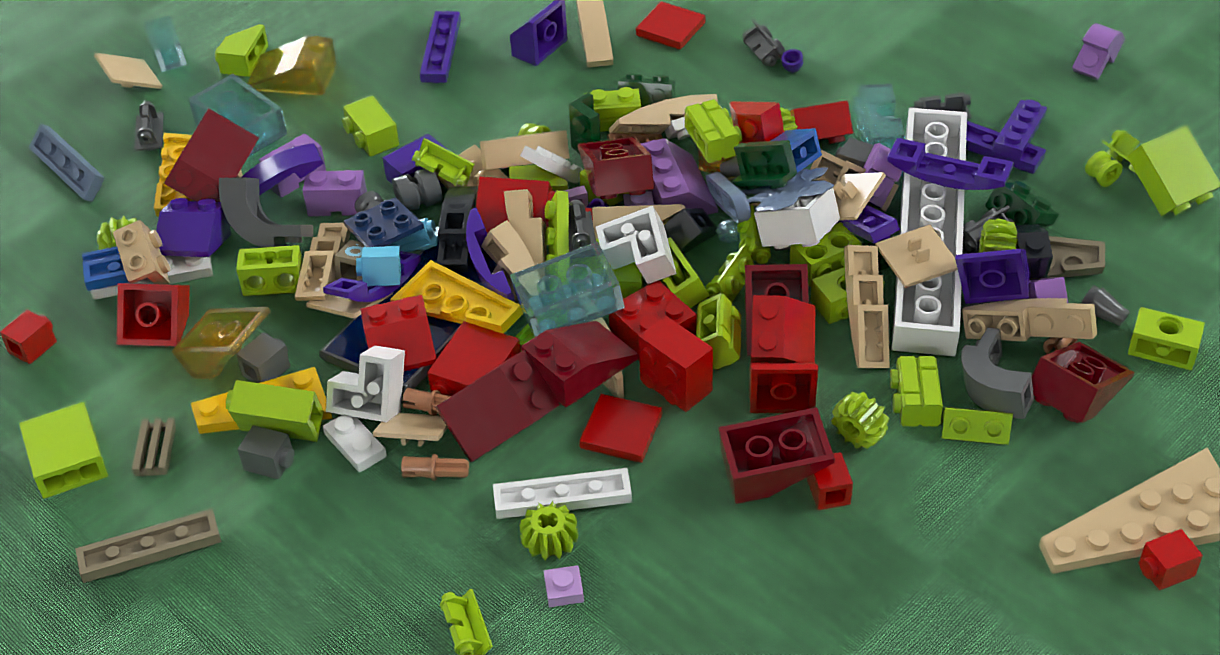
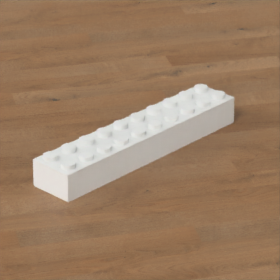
M909 108L905 139L926 143V153L966 161L967 112ZM903 172L899 235L931 225L954 257L962 254L965 190L929 183ZM958 270L905 288L896 276L891 350L944 356L956 355L960 334L961 282Z

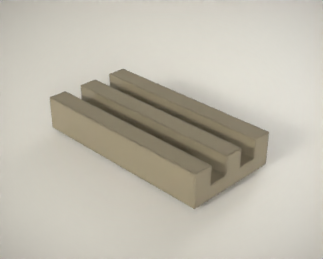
M174 417L168 418L167 422H162L161 418H155L154 423H150L149 419H142L132 465L134 476L168 474L177 426ZM161 431H165L159 466L154 467L159 448ZM150 432H152L145 468H143L149 442Z

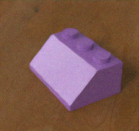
M665 138L640 143L652 157L654 189L647 191H652L654 205L682 204L685 208H703L707 214L718 212V207L692 154Z

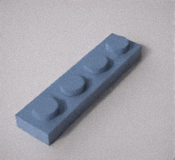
M40 124L28 148L83 200L93 202L105 177L51 127Z

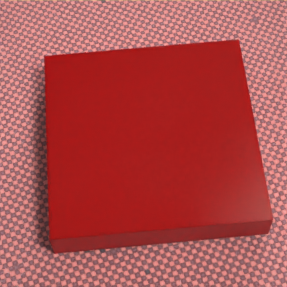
M661 1L636 27V36L681 50L706 23V15Z
M600 394L579 440L580 448L643 463L661 420L662 408Z

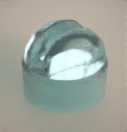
M733 219L720 222L716 229L718 238L725 243L739 241L736 222Z

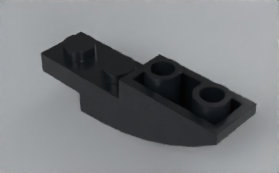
M478 186L450 187L443 202L438 228L439 250L437 263L453 272H468L470 254L467 246L466 227L470 210L476 208Z

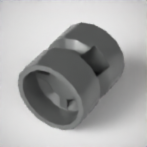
M422 169L415 171L414 177L406 174L392 178L395 198L410 212L419 210L420 204L428 207L443 201L441 187L435 172L432 173Z

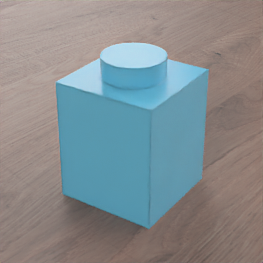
M400 246L363 247L361 258H356L357 276H362L363 282H366L367 286L400 285Z

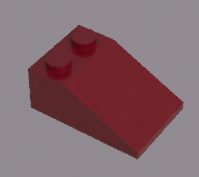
M208 108L164 184L193 201L214 199L215 202H220L219 178L237 177L259 137Z
M634 137L578 144V150L590 188L596 197L613 199L620 193L628 192L629 195H642L646 193V190L654 189L651 154Z
M807 264L745 265L747 357H751L753 295L787 296L809 304Z
M598 321L548 329L521 346V350L527 352L557 401L565 408L639 359V354Z
M1077 342L1040 357L1032 375L1033 395L1038 403L1044 406H1052L1061 411L1062 416L1067 420L1075 423H1084L1094 418L1131 380L1135 372L1087 345Z
M523 350L455 393L435 408L471 463L530 426L560 404L527 352Z
M817 407L718 427L721 455L735 504L769 498L835 463V458Z

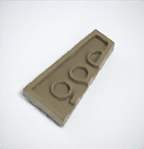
M1049 236L1053 259L1047 278L1103 274L1105 268V242Z

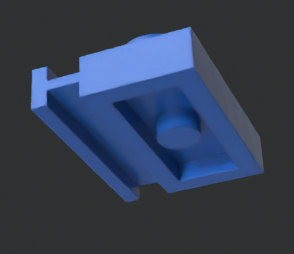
M117 246L82 253L84 283L87 291L115 286L118 283H129Z

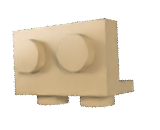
M138 220L113 232L127 280L131 284L145 278H149L154 284H170L167 274L170 271V266L165 256L161 255L159 247L162 246V241L156 230L151 231L141 220Z

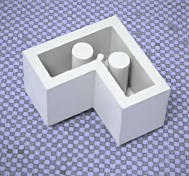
M833 188L827 190L822 195L800 197L792 206L778 211H756L754 213L762 247L774 246L776 249L787 248L794 244H802L803 247L817 245L823 236L830 232L831 228L840 220Z
M653 206L596 226L601 251L613 270L635 262L647 284L677 274L664 224Z
M373 346L360 354L359 374L342 371L327 381L326 412L381 422H388L400 413L405 350Z

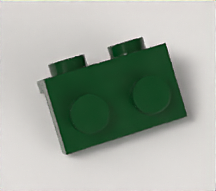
M627 73L626 77H622L618 81V90L623 87L639 89L642 108L666 99H672L676 81L669 80L667 75H653V79H644L642 74Z
M589 92L568 104L571 148L576 150L578 154H580L578 144L601 141L599 114L594 111L593 95Z
M789 140L739 143L734 147L741 174L733 180V184L736 187L745 186L747 190L770 185L771 189L786 186L787 181L797 174Z
M1015 181L1014 183L1006 182L1004 187L994 189L985 204L987 209L996 208L997 211L1008 205L1010 208L1006 211L1005 216L1012 219L1015 225L1054 224L1060 215L1051 208L1052 204L1048 200L1033 195L1030 192L1031 188L1021 181Z

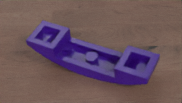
M896 138L887 156L889 163L913 177L940 186L963 190H988L1004 187L1014 164L1012 161L984 156L981 163L978 164L926 153V143Z
M314 143L304 144L286 149L263 160L241 178L259 179L260 196L291 174L295 173L302 179L323 165L324 162Z
M477 207L473 208L468 216L466 239L468 251L483 287L515 302L503 270L492 275L482 254L484 249L481 247L487 232Z
M400 251V285L367 286L363 279L356 281L340 278L323 287V293L357 302H372L382 299L397 290L411 276L421 261V256Z

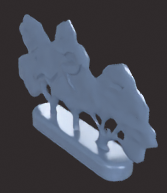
M827 167L812 170L802 169L787 181L786 186L771 189L770 185L741 191L729 181L737 177L727 179L720 172L706 175L707 186L715 203L736 223L750 219L751 210L749 204L760 203L756 207V211H778L792 206L800 197L822 195L834 186V184L825 180L812 181L823 176L828 169ZM748 194H757L749 199L746 197Z

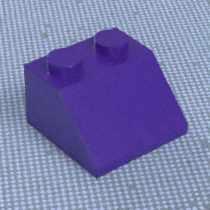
M565 0L552 1L510 34L511 54L513 57L537 66L568 40Z
M176 198L171 200L159 213L156 231L162 241V246L159 249L161 255L209 257L231 236L230 224L225 217L221 202H215L214 199L188 201L186 198Z
M1025 249L956 255L955 260L965 304L1029 298V266Z

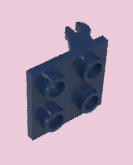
M397 198L385 200L373 208L358 212L353 217L344 220V225L356 236L357 241L362 242L366 247H384L424 229L423 223Z

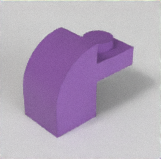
M1098 23L1093 24L1082 40L1084 44L1072 66L1073 71L1099 80L1107 62L1114 63L1125 41L1124 34Z
M880 143L874 144L863 166L866 169L865 173L884 172L886 175L868 202L877 208L883 207L894 183L899 180L902 174V170L887 161V156L891 149Z

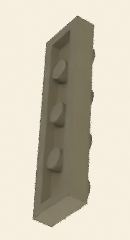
M212 508L78 547L75 550L79 573L83 583L214 545L220 543L221 538Z

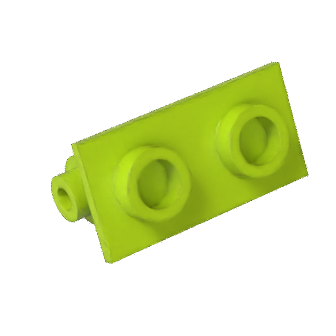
M1125 130L1114 131L1111 136L1113 140L1110 144L1102 140V143L1110 148L1107 153L1120 163L1123 159L1130 162L1127 156L1140 143L1139 140ZM1130 164L1128 168L1134 173H1136L1133 166Z
M423 138L420 150H416L412 157V161L416 162L415 166H421L432 173L438 172V176L453 183L455 187L458 185L467 186L475 165L426 138Z
M751 205L750 219L737 224V232H740L739 249L742 245H746L750 257L759 264H764L771 257L770 246L762 247L754 215V206Z
M742 245L738 252L730 253L718 271L720 275H715L711 282L706 285L709 298L718 294H725L730 302H733L745 284V265H754L746 245Z
M951 407L945 408L942 416V439L1009 445L1013 414Z
M469 589L462 597L456 596L453 592L445 593L441 597L440 608L444 611L447 623L453 624L449 629L455 644V653L458 655H485L493 645L473 589Z

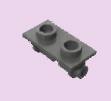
M753 18L751 20L754 27L743 32V42L755 53L763 65L772 67L776 64L777 60L781 59L782 61L781 57L785 48L778 38L772 39L773 36L765 24L760 26Z
M964 92L945 95L944 102L942 103L940 96L920 97L919 100L914 101V106H911V108L967 112V119H972L967 105L971 104V97Z
M144 101L139 106L140 115H136L135 152L163 148L164 113H157L155 106L150 101Z
M572 200L569 204V257L598 254L591 211L586 212L585 205L580 200Z
M1007 205L998 211L996 208H993L986 212L980 218V221L975 223L974 220H971L964 224V250L967 253L979 252L981 231L983 230L984 223L989 219H1005L1006 221L1014 222L1005 216L1006 211L1010 207Z

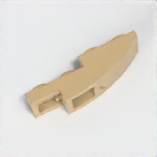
M1067 298L998 301L968 306L962 309L966 339H981L987 328L1000 329L1001 340L1027 341L1030 336L1094 339L1097 335L1094 304L1067 303Z

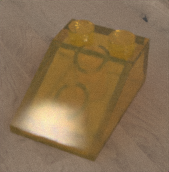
M306 36L261 54L246 85L247 90L324 95L337 64L332 38Z
M268 307L209 309L171 352L193 379H213L223 371V366L231 357L241 350L244 342L271 311Z

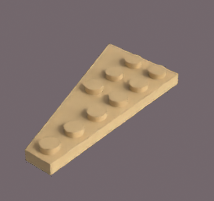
M1205 448L1041 537L1039 548L1051 573L1055 574L1141 557L1146 542L1179 529L1185 532L1195 546L1220 541V468L1209 449Z

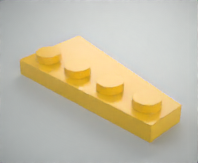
M164 133L162 163L159 166L158 172L160 178L159 183H157L154 211L158 217L160 211L173 199L186 198L188 201H192V199L164 184L192 135Z
M432 260L390 299L392 302L406 297L422 295L427 316L460 324L465 321L500 333H505L523 314L521 305Z
M315 367L260 382L261 384L314 391L324 410L322 420L333 419L332 414L326 412V396ZM228 392L191 403L199 434L240 429L228 412V409H226Z

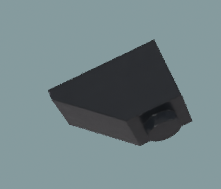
M684 208L664 225L667 238H672L682 254L687 253L720 232L703 208Z
M1039 224L1015 225L1017 230L1016 249L1026 250L1029 279L1047 278L1053 259L1048 231Z

